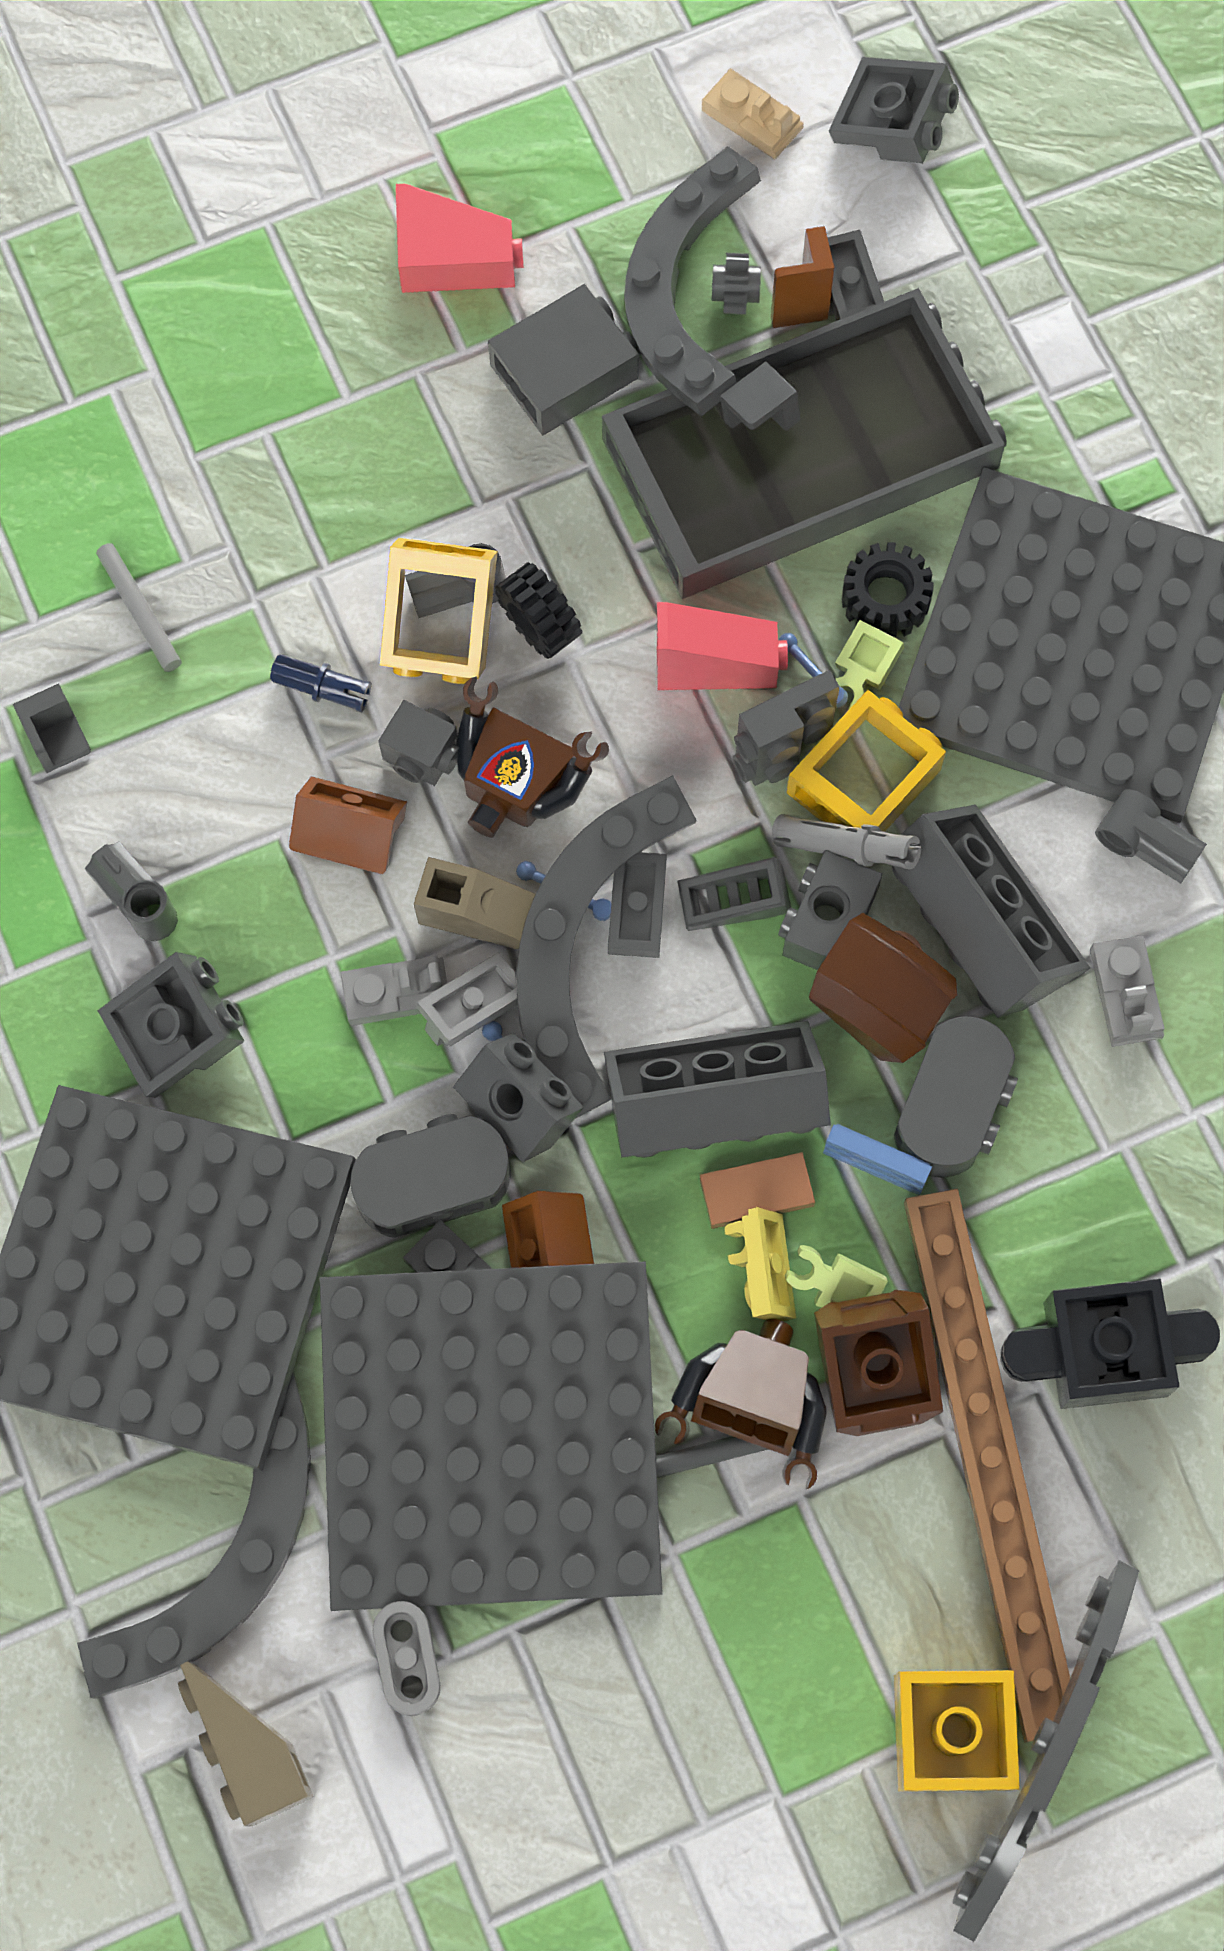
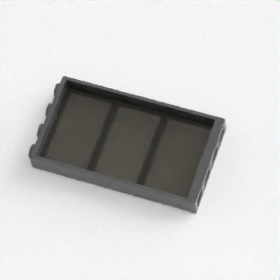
M919 288L725 366L735 374L736 381L739 382L764 362H767L797 391L801 420L787 431L772 417L754 430L749 429L743 422L731 428L724 421L721 401L703 416H700L668 389L602 415V440L682 599L980 477L983 467L997 470L1000 467L1004 448L1007 445L1006 435L1001 424L997 420L992 421L985 409V399L979 384L975 380L970 381L963 369V358L958 346L953 341L948 342L944 335L941 317L936 306L933 303L927 304Z

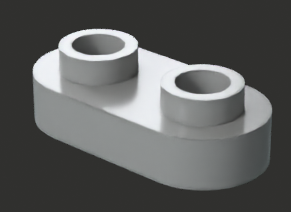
M405 1601L390 1603L380 1610L373 1624V1638L383 1693L387 1703L395 1711L407 1716L421 1715L435 1705L440 1694V1678L430 1625L426 1615L416 1605ZM400 1621L409 1622L413 1629L411 1637L404 1642L396 1641L392 1635L393 1627ZM409 1677H419L423 1683L421 1694L415 1698L406 1697L403 1693V1683Z

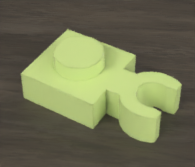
M861 620L857 623L835 662L836 668L845 672L843 677L836 678L837 683L845 691H850L854 694V699L848 709L864 694L867 684L878 690L882 688L904 649L902 641Z
M800 1245L797 1252L800 1257L809 1260L813 1264L810 1273L801 1276L787 1270L785 1274L786 1281L796 1289H819L814 1302L820 1308L831 1301L841 1302L882 1294L888 1282L886 1276L839 1253L830 1267L823 1263L821 1255L814 1248Z

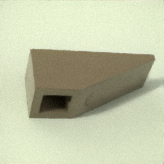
M428 857L414 900V909L418 924L518 950L524 922L535 893L479 869Z
M190 1662L181 1664L185 1679L178 1682L179 1691L189 1713L192 1714L198 1711L206 1729V1732L199 1735L200 1744L210 1766L213 1767L220 1764L227 1782L226 1786L220 1788V1793L231 1819L235 1820L241 1817L244 1826L252 1827L314 1798L293 1744L197 1665Z

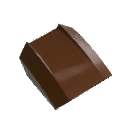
M861 913L849 920L817 970L809 1000L880 1061L904 1063L926 1047L925 1042L951 1000L958 996L957 982L951 973L918 947L877 920Z
M895 1289L884 1294L841 1302L831 1301L814 1313L836 1432L853 1436L873 1434L920 1425L943 1412L930 1312L921 1293Z

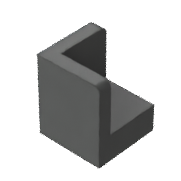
M764 362L720 395L724 421L731 428L743 422L749 429L754 430L772 417L787 431L801 420L797 391L767 362Z
M59 683L12 704L46 773L82 758L91 752V748Z

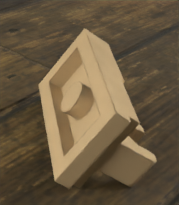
M731 68L702 99V111L773 159H776L803 129L804 123L800 121V116L793 112L791 108L786 105L784 106L772 98L766 91Z

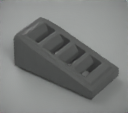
M776 857L677 880L685 925L688 931L772 918L786 914L791 907L784 869ZM768 879L771 898H762L759 880ZM747 883L751 903L742 904L739 884ZM726 886L730 908L722 909L718 887ZM706 889L710 912L701 914L697 891Z

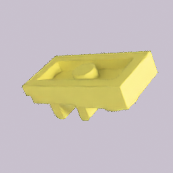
M759 1207L748 1209L749 1215L742 1216L741 1221L725 1226V1235L735 1238L743 1236L745 1238L744 1249L740 1253L728 1255V1261L732 1265L746 1267L747 1281L744 1293L746 1302L752 1311V1317L763 1320L778 1319L781 1321L796 1319L793 1289L785 1278L787 1270H790L783 1214Z

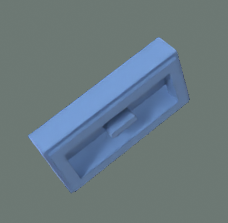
M833 1124L823 1154L917 1195L921 1194L932 1169L930 1164L839 1124Z

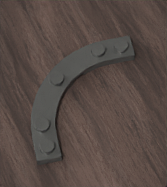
M728 146L679 184L659 205L646 223L635 244L625 278L624 299L626 316L633 339L644 363L660 383L700 416H703L721 401L720 395L735 385L737 381L734 373L692 340L677 317L674 306L679 275L677 265L683 250H690L695 240L713 219L761 182L758 167Z
M673 775L627 798L586 826L565 847L547 872L533 898L524 922L516 965L520 1028L524 1041L534 1049L536 1057L555 1077L568 1085L572 1095L584 1107L576 1118L611 1100L585 1050L573 1017L569 971L576 933L591 900L603 883L619 867L650 846L696 823L697 820Z
M294 1370L263 1471L253 1468L251 1491L242 1523L221 1561L201 1584L171 1608L135 1625L77 1643L90 1698L96 1699L147 1683L181 1669V1664L186 1662L192 1663L211 1651L213 1646L228 1636L240 1623H244L268 1595L280 1576L296 1543L304 1518V1505L311 1466L309 1430Z
M1120 1560L1108 1579L1100 1575L1098 1576L1088 1595L1085 1606L1089 1609L1082 1619L1075 1639L1082 1642L1083 1645L1054 1720L1052 1721L1045 1717L1034 1737L1031 1750L1038 1753V1756L998 1836L996 1837L990 1833L986 1835L974 1862V1865L979 1868L976 1875L966 1871L953 1897L952 1903L961 1907L953 1931L973 1942L976 1940L1027 1849L1026 1841L1033 1830L1040 1810L1046 1811L1100 1690V1687L1096 1685L1105 1667L1107 1657L1110 1658L1114 1653L1139 1573L1138 1569Z

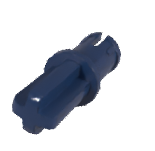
M281 654L277 655L271 667L270 679L273 683L312 695V700L315 702L325 699L355 709L361 713L368 702L367 699L349 694V690L370 695L372 683L333 671L330 664L324 663L320 667Z

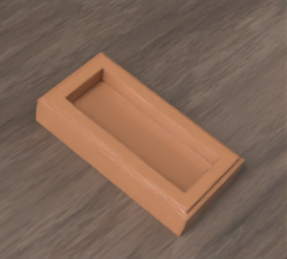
M803 1152L700 1174V1183L711 1229L741 1221L742 1216L749 1215L748 1209L756 1207L783 1214L814 1207L815 1205Z

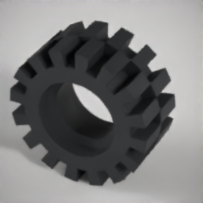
M887 542L886 551H881L879 543L870 546L868 555L862 549L856 554L855 562L850 561L844 577L841 600L842 608L847 607L845 616L849 622L856 619L857 625L859 620L883 632H887L888 635L894 638L897 636V631L901 630L905 637L912 633L913 625L919 628L924 621L925 614H928L934 589V582H931L933 574L930 567L923 569L925 559L920 554L914 559L911 558L912 548L905 545L902 553L895 552L896 543ZM878 578H892L904 585L906 597L899 604L883 605L871 598L868 591L869 585Z
M525 563L495 586V594L500 599L498 602L507 611L505 614L508 619L514 622L516 625L515 629L519 634L522 633L525 636V641L530 646L533 645L536 652L540 655L543 654L545 658H552L582 634L581 623L575 617L577 614L574 609L566 603L568 600L565 595L559 593L557 585L553 580L549 581L546 573L542 569L538 570L535 564Z

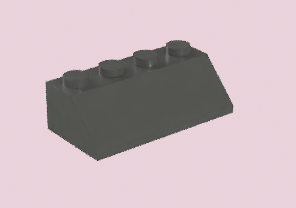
M976 804L923 814L901 834L917 836L920 843L918 845L910 844V846H921L919 861L913 869L892 866L895 877L908 887L919 903L924 919L937 929L948 945L949 954L953 961L965 970L978 989L977 992L981 1002L993 1011L997 1018L1025 1010L1091 968Z
M808 1021L604 1052L621 1157H651L661 1151L681 1148L703 1149L713 1143L733 1140L755 1141L766 1135L785 1132L801 1134L810 1132L818 1127L831 1126L826 1070Z

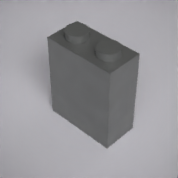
M585 283L488 340L490 366L542 436L638 379V358L641 354L633 336L628 331L621 332L614 323V316L608 303L601 296L595 298Z

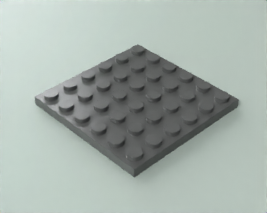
M983 467L899 704L903 718L917 729L925 728L932 732L939 739L943 747L1115 802L1125 789L1138 791L1155 802L1161 810L1162 817L1181 823L1224 691V542Z
M58 1085L0 1253V1401L263 1471L320 1286V1277L323 1276L350 1188L351 1173L356 1161L355 1157Z
M646 1261L320 1277L330 1611L382 1609L388 1604L398 1601L409 1602L417 1607L663 1595Z

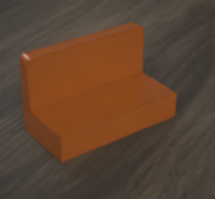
M825 226L807 228L805 230L802 264L781 267L775 270L771 307V323L773 328L828 320L834 264Z
M311 776L296 795L289 848L299 853L383 874L389 866L393 835L405 819L407 801Z
M535 1191L502 1204L511 1268L594 1264L582 1194Z

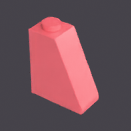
M405 183L396 184L398 269L402 293L515 287L514 268H524L522 238L513 239L511 219Z
M657 602V690L777 688L779 670H787L788 668L787 640H778L777 622L670 602Z

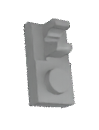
M1144 936L1093 943L1090 948V954L1111 1046L1115 1047L1163 1039V1030L1165 1028Z
M497 952L419 1000L416 1008L427 1020L426 1033L437 1046L445 1043L451 1047L482 1026L489 1024L518 1005L516 973L501 954Z
M437 956L340 972L350 1026L421 1014L416 1008L417 1002L447 984L443 957L438 958Z

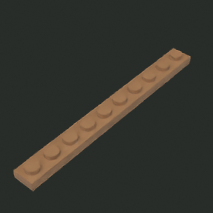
M958 1189L906 1198L904 1206L925 1300L930 1312L933 1336L1008 1670H1014L1015 1703L1024 1743L1034 1740L1045 1717L1052 1721L1054 1720L1070 1681V1674Z

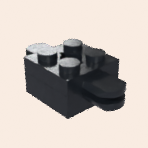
M1161 1278L1053 1290L1043 1303L1047 1325L1018 1328L1012 1331L1004 1340L1000 1349V1362L1003 1370L1013 1380L1027 1382L1055 1378L1060 1409L1166 1398L1180 1387L1176 1365L1204 1361L1216 1350L1220 1341V1329L1216 1319L1206 1310L1186 1309L1167 1312Z

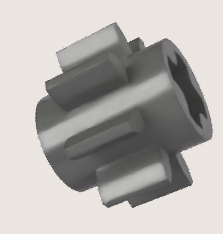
M726 253V265L713 264L711 301L724 302L723 314L746 315L747 303H759L761 266H749V254Z

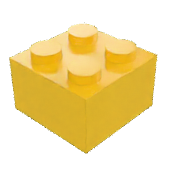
M1014 1670L899 1671L894 1675L898 1792L1020 1790Z

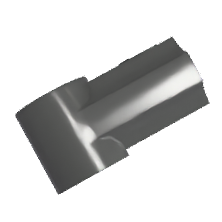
M483 543L473 544L469 546L473 548L497 551L492 546ZM498 552L492 604L500 600L495 594V586L506 579L501 556ZM422 571L405 575L418 619L463 604L474 603L476 579Z
M1125 789L1121 792L1095 831L1097 839L1110 851L1124 857H1133L1135 855L1180 884L1186 878L1207 845L1162 817L1161 810L1153 800L1131 789Z
M119 841L110 845L105 844L92 854L89 864L85 867L86 872L127 918L137 935L148 941H159L168 937L175 930L178 918L177 912L163 886L147 874ZM153 904L160 905L155 914L148 917H140L145 907Z

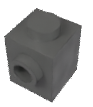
M403 700L378 740L382 759L392 764L395 772L406 780L414 783H419L420 780H423L433 786L437 784L443 773L450 774L457 764L459 747L456 745L458 733L453 720L437 709L428 708L425 711Z

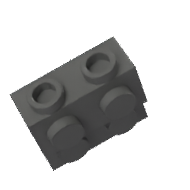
M862 57L830 126L829 133L833 142L837 144L876 147L881 160L923 164L928 151H936L941 144V122L945 113H954L958 105V87L952 80L947 63Z
M830 670L739 714L737 735L734 736L736 754L732 756L738 774L745 783L752 781L754 786H757L767 780L770 783H776L787 778L799 764L802 742L806 745L815 743L830 731L831 727H833L840 687Z
M175 952L97 1010L145 1097H158L194 1069H208L244 1042L238 1030L244 1024L243 1018L230 1001H221L213 987L219 982L218 974L213 966L203 957L197 959L193 955Z

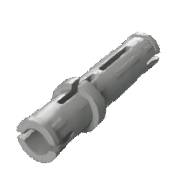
M781 814L775 819L772 827V836L776 837L773 843L776 846L803 849L822 854L827 850L836 855L854 859L859 865L872 866L874 863H883L904 869H913L917 865L921 853V846H910V844L918 845L920 843L917 836L883 832L878 826L863 824L862 828H855Z

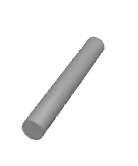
M112 543L101 546L96 554L165 672L177 669L182 663L181 659Z

